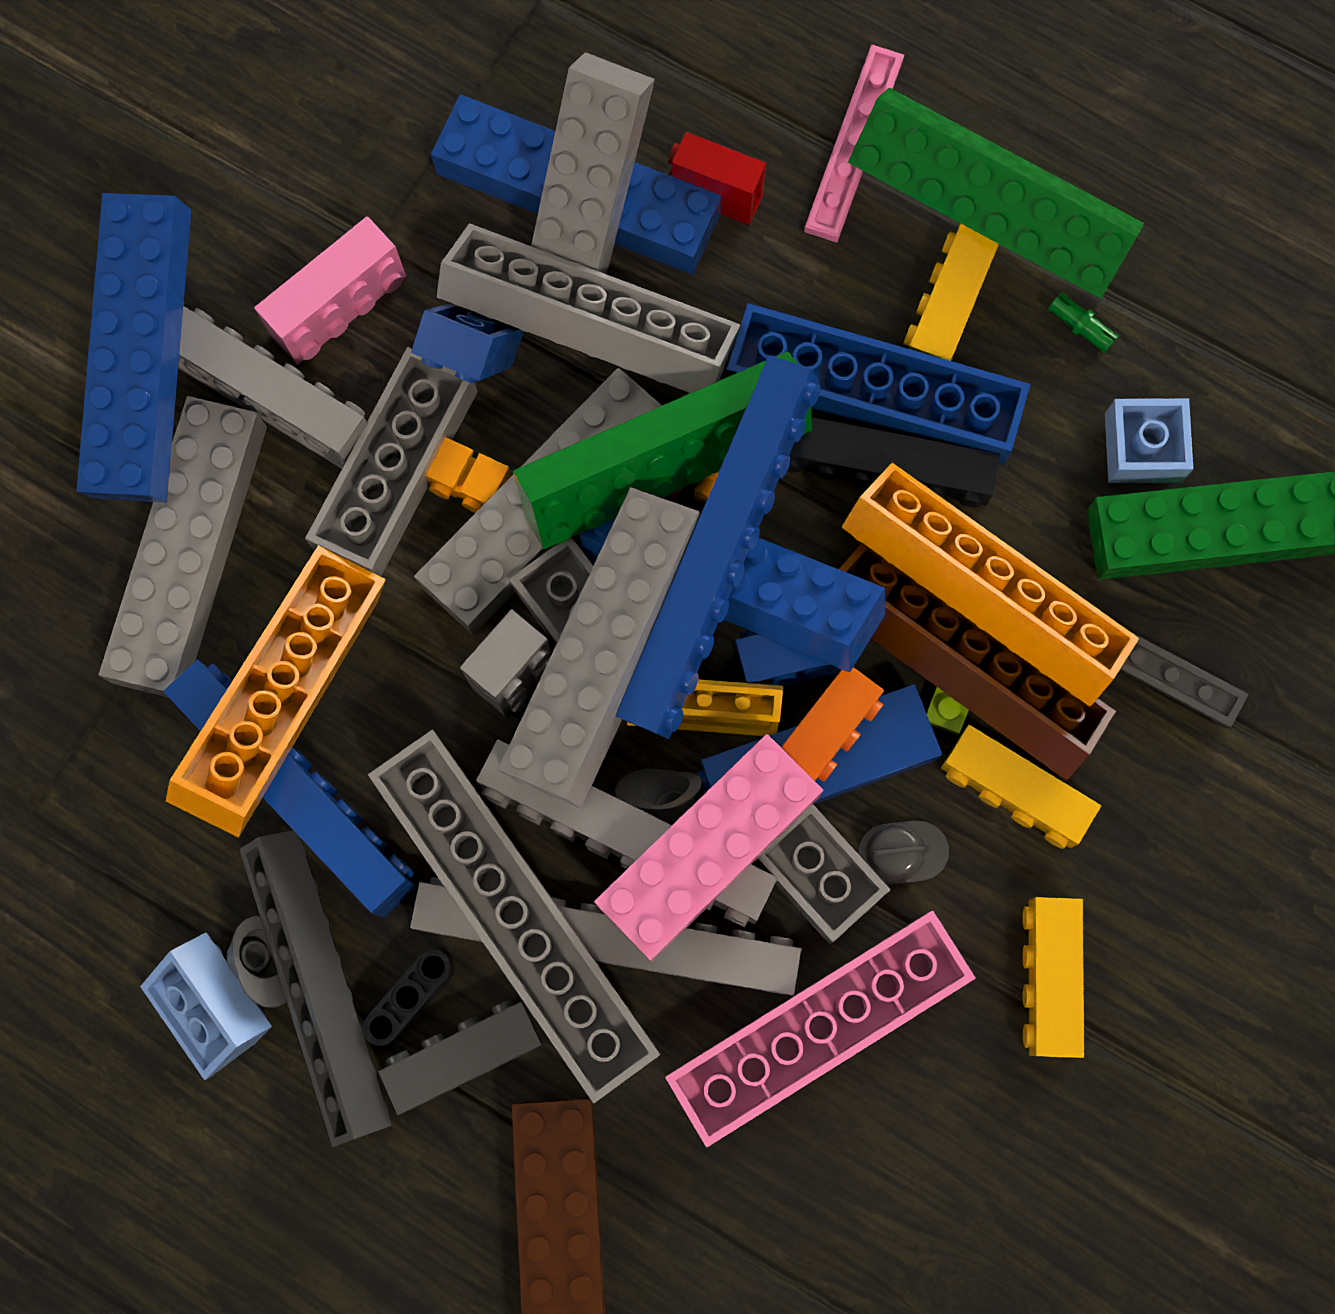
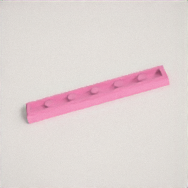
M871 44L804 232L838 243L863 173L862 170L847 162L877 97L888 88L893 89L903 62V54Z

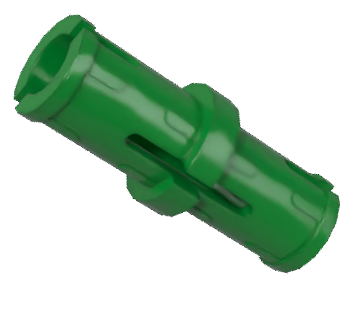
M1061 292L1048 308V311L1059 317L1073 329L1071 332L1074 335L1078 336L1080 334L1103 354L1108 351V348L1119 337L1117 333H1114L1094 317L1095 313L1092 310L1086 311L1064 292Z

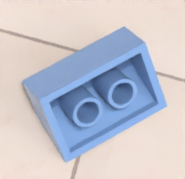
M207 933L171 950L140 986L204 1080L213 1076L253 1046L272 1027L264 1011L244 993L239 979L230 971L221 949L213 943Z

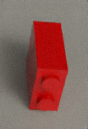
M685 132L681 143H675L671 149L668 164H671L672 167L669 175L721 195V215L750 226L763 197L766 162Z

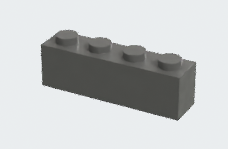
M513 998L493 1007L494 1015L480 1021L478 1015L456 1025L459 1032L446 1039L443 1033H440L421 1042L423 1050L411 1056L405 1050L386 1059L388 1067L378 1072L397 1115L404 1114L544 1045L524 1002L515 1004Z

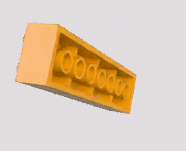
M891 463L860 496L841 527L856 540L871 548L888 563L893 564L907 574L917 584L925 587L943 600L949 607L954 608L976 624L978 628L986 631L1004 644L1010 651L1022 657L1042 674L1051 678L1088 706H1091L1113 681L1139 640L1137 636L894 463Z
M318 545L171 777L166 802L239 838L378 603L386 579Z

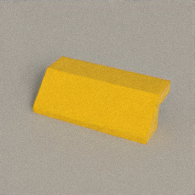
M698 679L694 692L691 695H687L681 709L683 710V718L678 729L756 736L776 734L778 722H780L783 686ZM627 722L628 726H636Z

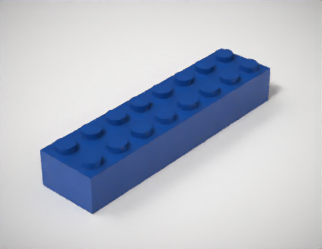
M460 94L436 142L431 157L437 175L538 214L555 131ZM635 162L615 245L694 275L720 217L721 195Z
M102 193L76 492L94 499L167 503L191 209L176 196Z
M750 303L747 304L728 363L726 378L766 361L769 355L775 357L788 351L797 364L811 368L820 381V394L815 405L811 407L812 410L891 433L999 453L998 464H1005L1013 448L1030 388L1029 383Z
M616 518L580 534L584 554L592 565L595 564ZM759 538L756 546L748 551L744 560V574L740 583L737 586H733L728 598V613L724 620L850 672L885 616V588Z
M197 659L163 692L201 731L233 680L214 663L207 667ZM292 747L263 798L372 914L385 918L417 887L410 879L415 872L400 857L398 858L394 853L389 856L385 852L389 845L384 839L368 826L363 829L359 825L364 820L362 816L342 798L337 801L334 796L338 791L316 771L311 774L308 770L313 765L299 750Z

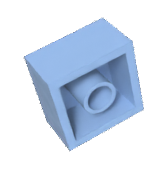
M1189 398L1114 399L1105 413L1108 483H1182L1193 470Z

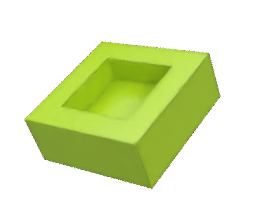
M938 687L935 688L926 711L931 726L956 736L960 734L968 713L966 707L955 701Z

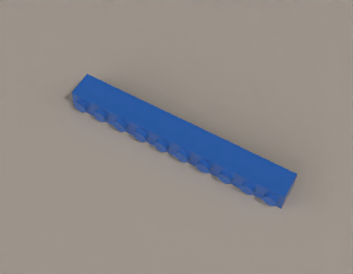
M771 355L768 356L615 715L616 717L667 739L680 726L683 718V710L681 709L686 697L694 692L698 683L699 675L697 671L702 660L706 659L711 653L714 644L712 636L718 622H722L728 613L730 593L733 586H737L743 577L745 570L743 563L748 551L752 550L758 542L760 535L758 527L764 514H768L774 504V490L779 478H783L788 471L790 465L789 454L794 442H798L804 433V419L810 406H814L818 400L820 381L811 368Z

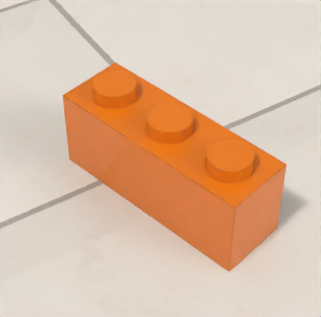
M854 667L850 672L841 670L781 748L815 782L817 779H820L824 783L838 765L833 761V758L842 748L848 752L861 734L856 731V728L864 718L871 722L884 704L879 699L884 690Z

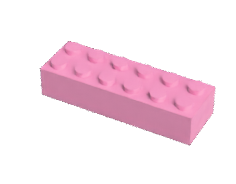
M766 734L615 880L594 903L638 950L652 962L821 796L824 790Z

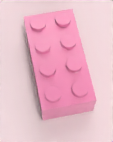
M367 216L254 308L270 336L299 365L303 360L312 359L320 351L321 346L330 338H336L344 333L348 324L358 315L367 314L375 306L376 301L385 293L395 291L402 284L406 274L396 246Z

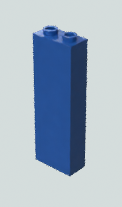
M915 684L880 697L879 701L884 704L871 722L864 718L856 728V731L861 735L848 752L842 748L833 758V761L838 765L824 783L820 779L816 780V783L824 791L813 805L934 762L942 756ZM797 726L770 735V737L782 747ZM761 739L701 760L702 770L696 772V774L700 776L703 793L705 794Z

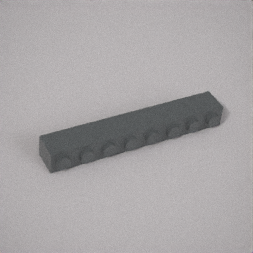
M294 830L258 837L239 850L332 1147L392 1126L388 1115V1106L383 1099L379 1087L376 1068L371 1062L364 1040L363 1028L359 1024L352 1002V993L347 987L341 968V959L331 937L329 921L323 912L317 893V884L312 877L307 862L305 847Z

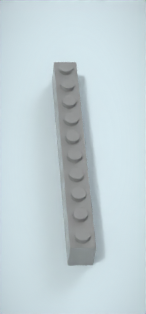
M431 877L430 884L419 882L411 929L482 942L439 878ZM552 898L596 962L777 994L794 995L801 948L793 947L794 940L771 936L770 943L756 941L755 933L733 930L732 936L716 934V926L695 923L694 930L686 928L663 952L650 962L596 905L581 903L580 910L566 908V900Z

